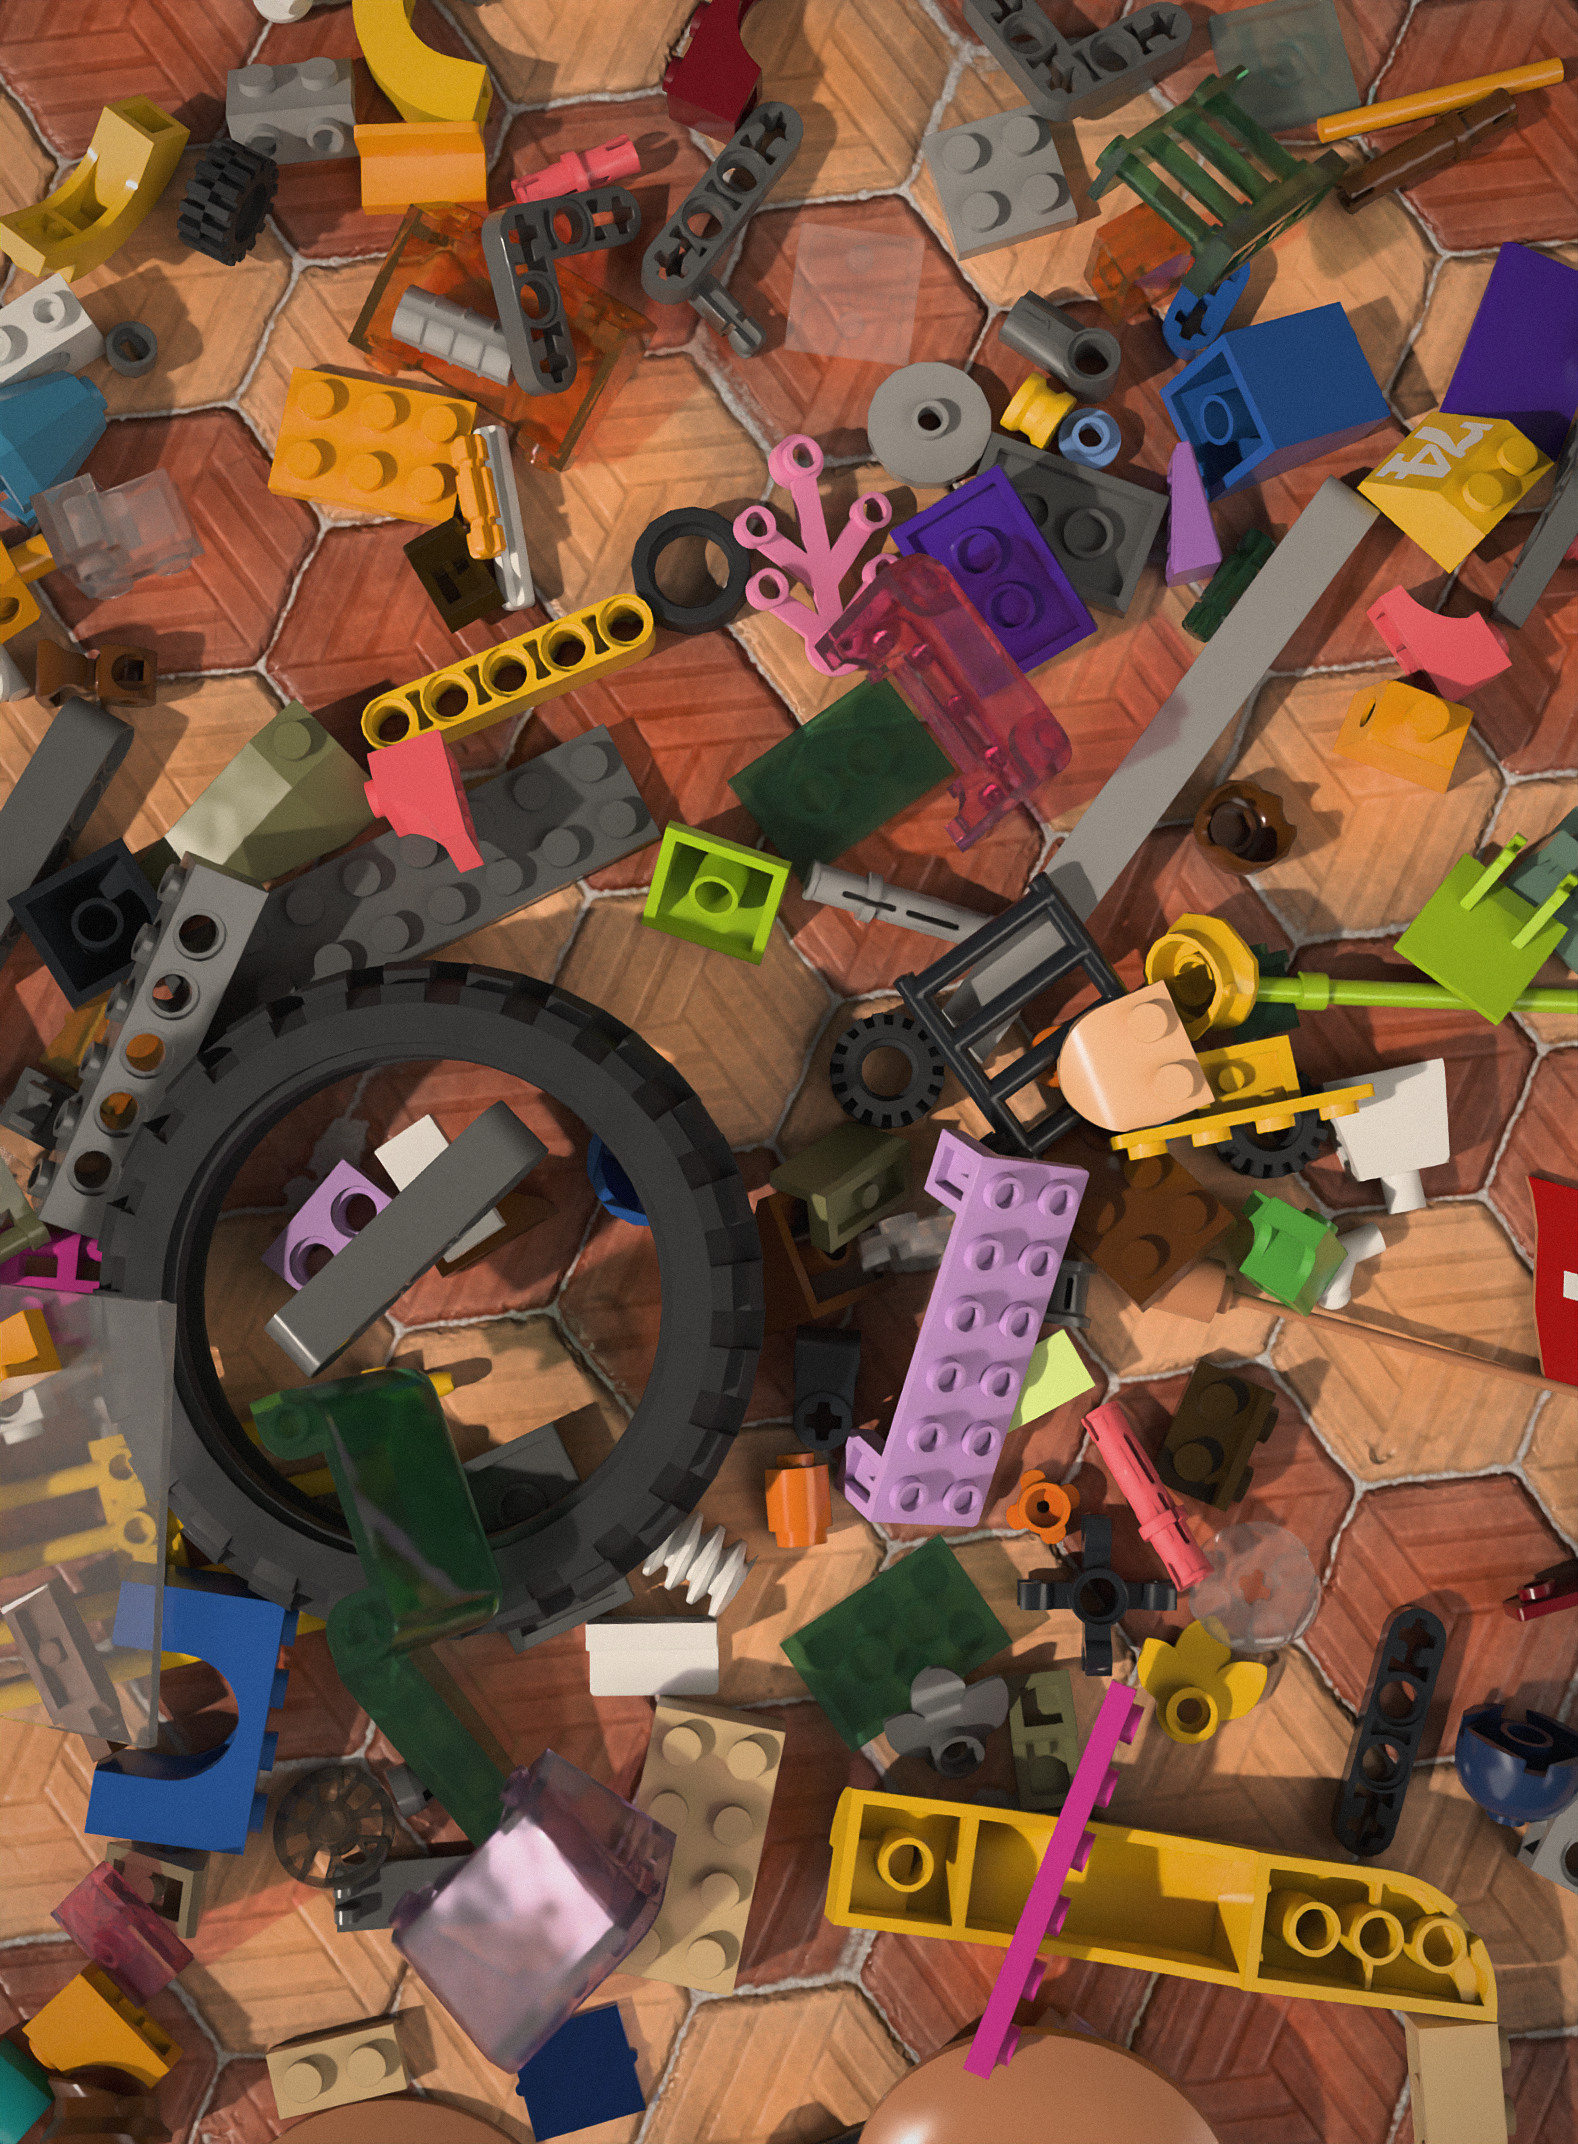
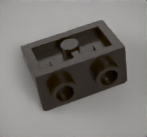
M1196 1359L1152 1461L1162 1483L1224 1512L1228 1510L1231 1501L1240 1503L1250 1486L1254 1474V1468L1247 1465L1255 1444L1257 1441L1265 1444L1276 1425L1279 1408L1272 1406L1277 1393Z

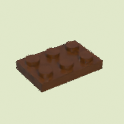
M1084 1120L1040 1154L1044 1158L1043 1161L1079 1165L1089 1172V1178L1069 1239L1144 1313L1238 1226L1236 1218L1169 1152L1130 1160L1127 1148L1111 1151L1109 1138L1132 1132L1108 1130L1088 1120Z

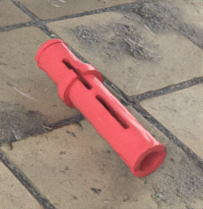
M1118 1402L1106 1403L1087 1414L1086 1418L1081 1420L1083 1426L1097 1445L1121 1491L1136 1513L1135 1515L1141 1524L1138 1532L1145 1543L1151 1541L1168 1569V1573L1174 1581L1178 1592H1182L1208 1578L1215 1570L1204 1552L1200 1549L1186 1523L1189 1519L1187 1511L1183 1505L1177 1506L1171 1495L1167 1492L1155 1467L1130 1428Z

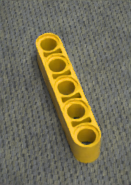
M626 593L614 595L380 695L369 702L363 711L361 720L363 734L375 750L437 729L440 730L445 741L449 744L640 662L651 653L655 646L657 635L651 609L644 600L636 595ZM622 617H635L643 623V631L632 641H618L610 635L612 625ZM563 642H578L586 648L585 655L574 666H559L552 661L553 652ZM519 666L527 671L526 681L516 691H500L494 685L496 676L505 667ZM457 690L463 691L468 695V704L459 715L445 717L438 714V701L447 692ZM401 715L409 718V730L402 739L396 742H385L380 739V727L390 716Z

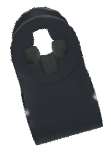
M799 1325L796 1327L793 1383H795L793 1424L798 1438L810 1448L820 1451L834 1449L841 1445L850 1434L853 1418L854 1389L857 1388L859 1375L861 1330ZM818 1402L829 1403L830 1414L840 1416L839 1429H829L826 1440L815 1439V1430L804 1426L805 1413H815Z

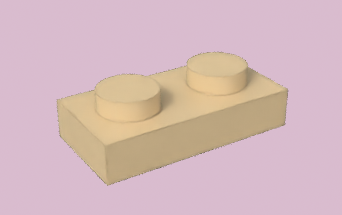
M397 2017L270 2047L266 2053L280 2120L408 2088L411 2082Z

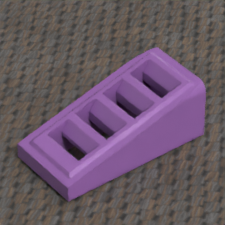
M1188 440L1176 443L1167 467V496L1170 498L1166 509L1165 579L1167 580L1168 588L1213 577L1223 559L1193 444H1190Z

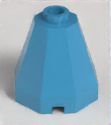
M63 370L0 388V493L3 491L9 497L0 502V508L8 517L27 528H30L50 513L107 428L105 416L102 412L108 408L107 402L100 390L88 377L83 376L78 380L73 374Z

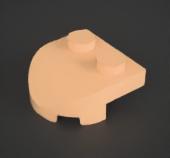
M1159 980L1084 1013L1069 1028L1060 1051V1056L1057 1059L1059 1084L1069 1105L1083 1119L1108 1130L1119 1132L1147 1130L1215 1101L1164 980Z

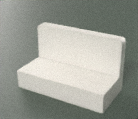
M708 1615L597 1616L588 1620L585 1624L586 1651H590V1692L592 1695H713L718 1692V1616L714 1619Z

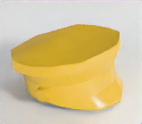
M1195 912L1184 913L1169 928L1165 936L1155 941L1147 955L1146 966L1142 972L1145 978V986L1159 980H1164L1189 1041L1198 1040L1206 1030L1210 1032L1221 1031L1246 1022L1256 1003L1259 989L1258 960L1229 921L1225 918Z

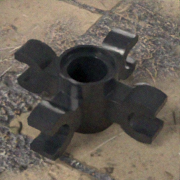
M1081 1514L1082 1564L1075 1567L1066 1580L1017 1579V1605L1020 1606V1610L1071 1609L1079 1620L1082 1621L1081 1667L1082 1671H1085L1086 1676H1112L1111 1626L1123 1618L1127 1609L1177 1610V1588L1171 1579L1123 1580L1111 1569L1112 1522L1111 1517H1107V1514ZM1104 1578L1110 1581L1113 1588L1111 1601L1105 1608L1098 1611L1084 1609L1080 1603L1082 1587L1091 1579Z

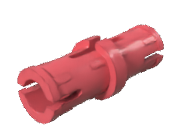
M623 133L606 141V143L578 154L573 150L560 155L561 161L533 174L511 181V186L517 203L522 204L600 189L609 183L641 172V166L633 143L629 141V136Z

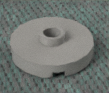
M916 362L894 371L877 388L868 410V443L873 455L875 454L877 460L883 465V469L894 480L916 489H942L956 483V480L964 477L969 471L971 472L981 462L991 436V409L981 387L964 371L942 362ZM925 414H932L940 420L941 425L936 430L928 431L919 425L918 419Z

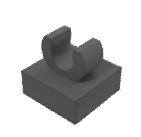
M26 1066L0 1113V1124L52 1152L58 1137L53 1136V1126L57 1114L65 1100L75 1101L79 1091L33 1067Z

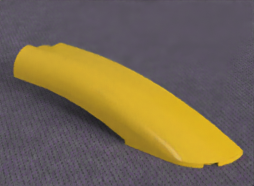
M846 1787L838 1801L831 1828L829 1844L833 1847L824 1915L833 1925L1009 1948L1060 1815ZM1088 1820L1084 1829L1097 1835L1083 1872L1081 1873L1069 1868L1060 1893L1072 1898L1061 1930L1058 1937L1045 1932L1037 1951L1238 1987L1243 1991L1497 2022V1986L1486 1947L1481 1937L1474 1933L1467 1920L1457 1909L1458 1905L1434 1886L1397 1870L1174 1832Z

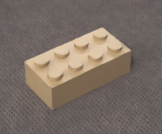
M660 1695L602 1969L732 1997L786 1735V1720L670 1695Z

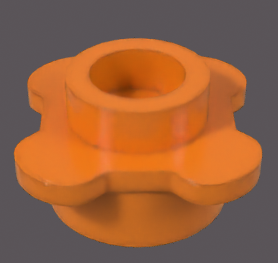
M1038 1469L1024 1472L1020 1477L1022 1489L1016 1503L1008 1506L1006 1509V1520L1013 1529L1021 1530L1027 1528L1040 1534L1041 1539L1047 1544L1059 1543L1066 1536L1065 1524L1070 1517L1071 1510L1078 1507L1080 1494L1072 1484L1058 1485L1047 1480L1044 1473ZM1042 1500L1047 1501L1049 1504V1509L1044 1513L1037 1510V1504Z

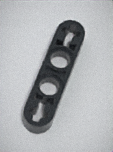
M1404 1605L1396 1608L1387 1616L1382 1626L1331 1814V1827L1334 1836L1349 1852L1361 1857H1372L1381 1854L1390 1846L1395 1836L1446 1647V1632L1443 1623L1435 1614L1415 1605ZM1416 1619H1421L1420 1628L1429 1633L1427 1644H1416L1410 1658L1411 1664L1416 1667H1422L1420 1677H1416L1402 1668L1388 1667L1391 1657L1404 1663L1408 1643L1399 1638V1631L1401 1627L1412 1628ZM1396 1680L1405 1681L1412 1687L1414 1702L1410 1710L1405 1714L1389 1716L1382 1710L1380 1694L1383 1688L1390 1682ZM1379 1743L1388 1744L1395 1750L1397 1765L1388 1777L1373 1779L1364 1771L1363 1757L1366 1751L1373 1745ZM1357 1783L1362 1784L1375 1793L1388 1794L1385 1803L1373 1796L1369 1816L1378 1823V1828L1376 1832L1365 1831L1361 1841L1356 1840V1833L1347 1825L1350 1816L1355 1818L1362 1816L1367 1798L1361 1792H1354Z

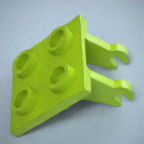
M1519 832L1510 839L1487 867L1465 852L1393 947L1394 950L1496 1026L1501 1023L1569 930L1552 915L1570 896L1569 892L1578 884V876L1569 871L1551 893L1535 908L1497 880L1515 859L1517 852L1528 841Z

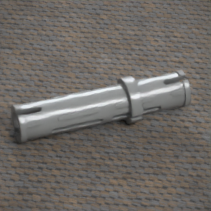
M817 860L811 862L802 889L803 899L808 901L814 900L854 912L855 920L869 923L874 918L960 944L995 918L993 913H984L941 900L934 896L883 882V875L869 871L866 876L822 864L820 863L821 861Z

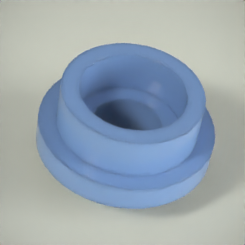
M1084 408L1070 414L1062 423L1058 434V449L1063 458L1098 471L1112 463L1121 444V433L1115 420L1106 412L1095 408ZM1086 429L1094 430L1100 435L1101 443L1095 447H1087L1081 443L1078 434Z

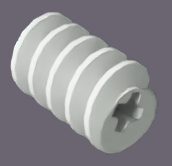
M697 1510L687 1517L667 1540L645 1559L642 1573L650 1576L663 1565L667 1566L668 1571L664 1587L670 1591L687 1579L690 1581L686 1602L692 1605L707 1593L710 1594L712 1598L708 1616L714 1619L729 1605L751 1571L758 1556L747 1564L744 1563L748 1544L742 1538L724 1550L722 1545L726 1529L720 1524L704 1536L701 1535L704 1514Z

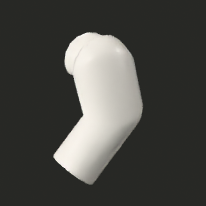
M1374 1222L1336 1237L1349 1254L1317 1301L1323 1308L1336 1310L1345 1306L1351 1298L1349 1287L1355 1264L1386 1251L1383 1237Z

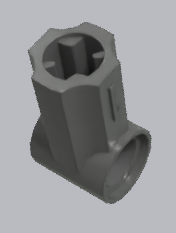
M1031 290L1019 298L1008 313L1007 319L999 331V341L1061 381L1065 391L1075 397L1078 402L1082 404H1096L1107 399L1113 393L1118 381L1121 348L1117 339L1110 332L1101 328L1085 327ZM1085 358H1096L1101 360L1107 369L1097 375H1087L1081 372L1075 364Z

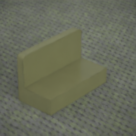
M857 1121L845 1123L769 1174L772 1188L807 1201L811 1246L829 1253L834 1252L914 1196L910 1141Z

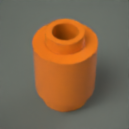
M812 1451L777 1454L776 1466L764 1468L768 1529L770 1532H775L776 1547H806L828 1543L827 1528L833 1526L828 1463H815L814 1452Z

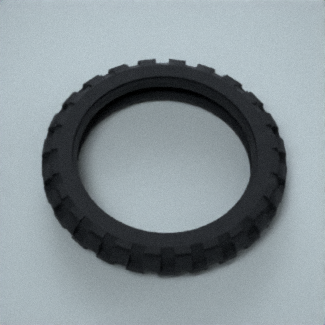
M419 960L386 962L385 965L353 971L347 969L302 984L301 989L274 1002L263 1003L227 1027V1033L203 1054H196L164 1089L166 1097L150 1120L141 1123L120 1164L124 1172L113 1202L106 1203L96 1249L102 1252L99 1288L93 1289L95 1338H101L107 1375L102 1376L101 1379L115 1423H122L136 1454L131 1460L156 1501L163 1499L184 1525L181 1532L216 1565L223 1563L249 1582L248 1589L290 1612L297 1609L323 1619L329 1627L376 1637L379 1634L410 1637L415 1642L463 1640L468 1636L498 1631L505 1633L549 1619L552 1615L581 1602H586L625 1577L667 1540L692 1512L718 1475L721 1465L738 1436L754 1392L752 1389L760 1353H762L766 1303H764L763 1285L764 1259L757 1219L749 1202L742 1180L744 1178L724 1134L720 1132L701 1102L702 1099L671 1062H668L640 1034L603 1008L578 997L568 990L522 973L476 963ZM443 1059L480 1064L516 1076L545 1091L571 1109L599 1136L614 1154L632 1182L645 1210L655 1241L660 1269L662 1310L659 1341L654 1364L643 1397L627 1429L609 1455L586 1480L551 1506L519 1521L489 1530L465 1534L421 1535L387 1530L344 1516L314 1500L292 1484L265 1458L237 1419L220 1384L210 1351L205 1321L204 1288L207 1258L213 1230L224 1199L238 1172L255 1147L276 1124L315 1094L352 1075L380 1066L401 1062Z

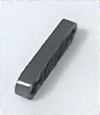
M774 101L759 105L749 115L650 244L643 257L641 284L645 293L652 300L666 305H675L687 300L795 160L803 137V122L799 113L793 107L783 102ZM776 127L782 129L785 132L784 139L781 137L774 139L766 150L765 158H763L758 151L762 145L764 132L771 133ZM733 168H743L755 177L757 185L750 191L736 192L725 184L723 174ZM708 213L720 221L722 232L712 238H702L690 230L688 220L696 214ZM681 246L687 254L682 262L680 277L673 274L667 281L660 278V266L665 269L669 268L679 256Z

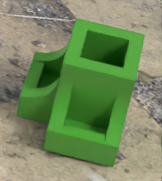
M1254 1189L1240 1210L1252 1223L1255 1239L1252 1250L1239 1271L1253 1286L1307 1318L1349 1254L1335 1236L1339 1228L1327 1218L1309 1208H1305L1301 1212L1275 1196L1271 1199Z

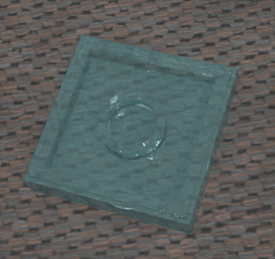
M1276 0L1209 17L1206 27L1237 142L1317 123L1318 118L1360 107V99L1333 0Z

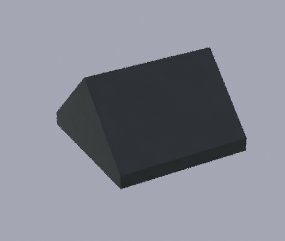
M121 837L7 900V903L74 1012L108 1002L118 982L127 984L136 963L135 960L131 959V951L136 936L144 923L153 925L162 905V902L157 899L156 892ZM179 931V938L185 941V939Z

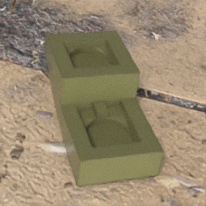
M1069 1669L1005 1676L1004 1681L1009 1694L1008 1720L1020 1810L1032 1812L1063 1809L1080 1764L1077 1745L1078 1729Z

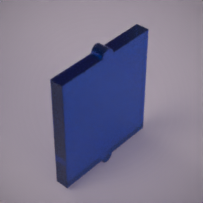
M617 2001L508 2034L507 2038L519 2078L515 2091L517 2095L524 2096L536 2142L646 2110L647 2105L635 2066V2062L638 2059V2050L629 2045Z

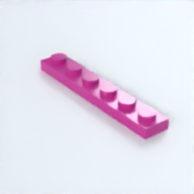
M1112 1679L963 2067V2069L989 2080L995 2062L1006 2067L1009 2066L1023 2029L1011 2023V2019L1020 1997L1031 2002L1035 1998L1047 1966V1962L1035 1958L1045 1932L1055 1937L1059 1935L1072 1898L1060 1893L1069 1868L1081 1873L1083 1872L1097 1835L1084 1828L1094 1804L1107 1809L1121 1772L1109 1766L1118 1740L1131 1745L1145 1707L1133 1703L1137 1688L1116 1679Z

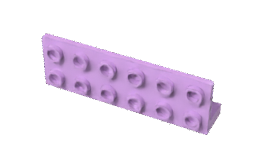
M942 1129L924 1190L955 1212L956 1218L887 1441L885 1442L872 1429L851 1428L833 1485L869 1522L974 1527L978 1524L1089 1178V1172L1081 1166L998 1155L965 1131Z

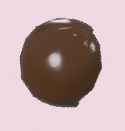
M1227 780L1203 796L1194 820V836L1204 858L1224 873L1255 875L1288 856L1297 836V826L1287 822L1283 812V798L1281 796L1263 790L1261 786L1252 781Z

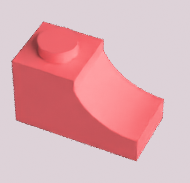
M1401 584L1380 596L1366 612L1413 687L1448 701L1459 702L1495 680L1512 666L1507 657L1509 647L1502 632L1493 623H1485L1479 612L1474 613L1468 618H1450L1436 614L1418 604L1404 590Z
M439 729L367 754L372 780L364 782V789L371 810L376 818L386 816L399 838L409 834H417L437 841L446 848L460 873L485 865L458 762Z

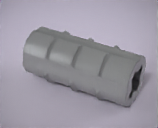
M414 284L406 289L393 319L391 328L392 338L419 349L420 353L426 352L448 362L449 366L454 364L477 374L478 378L485 377L506 387H510L516 378L513 373L500 319H493L474 311L472 306L467 308L446 299L443 294L437 295Z

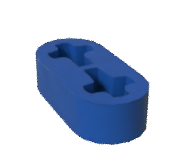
M1227 242L1213 243L1205 247L1197 256L1168 308L1161 327L1162 342L1166 350L1174 357L1183 360H1194L1217 340L1242 295L1250 275V262L1245 252L1239 247ZM1220 263L1227 264L1231 268L1228 275L1230 280L1222 282L1215 296L1206 292L1205 290L1212 274L1209 269L1215 270ZM1198 307L1206 312L1199 326V331L1202 334L1196 333L1192 336L1191 340H1186L1180 336L1182 325L1179 322L1186 323L1194 309Z

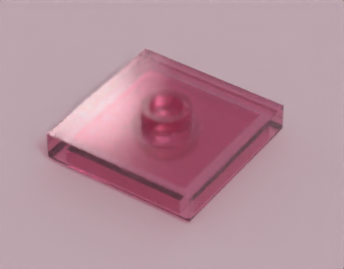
M103 1860L50 1913L55 1921L129 1999L137 2010L172 1981L194 1959V1954L108 1861L105 1862Z

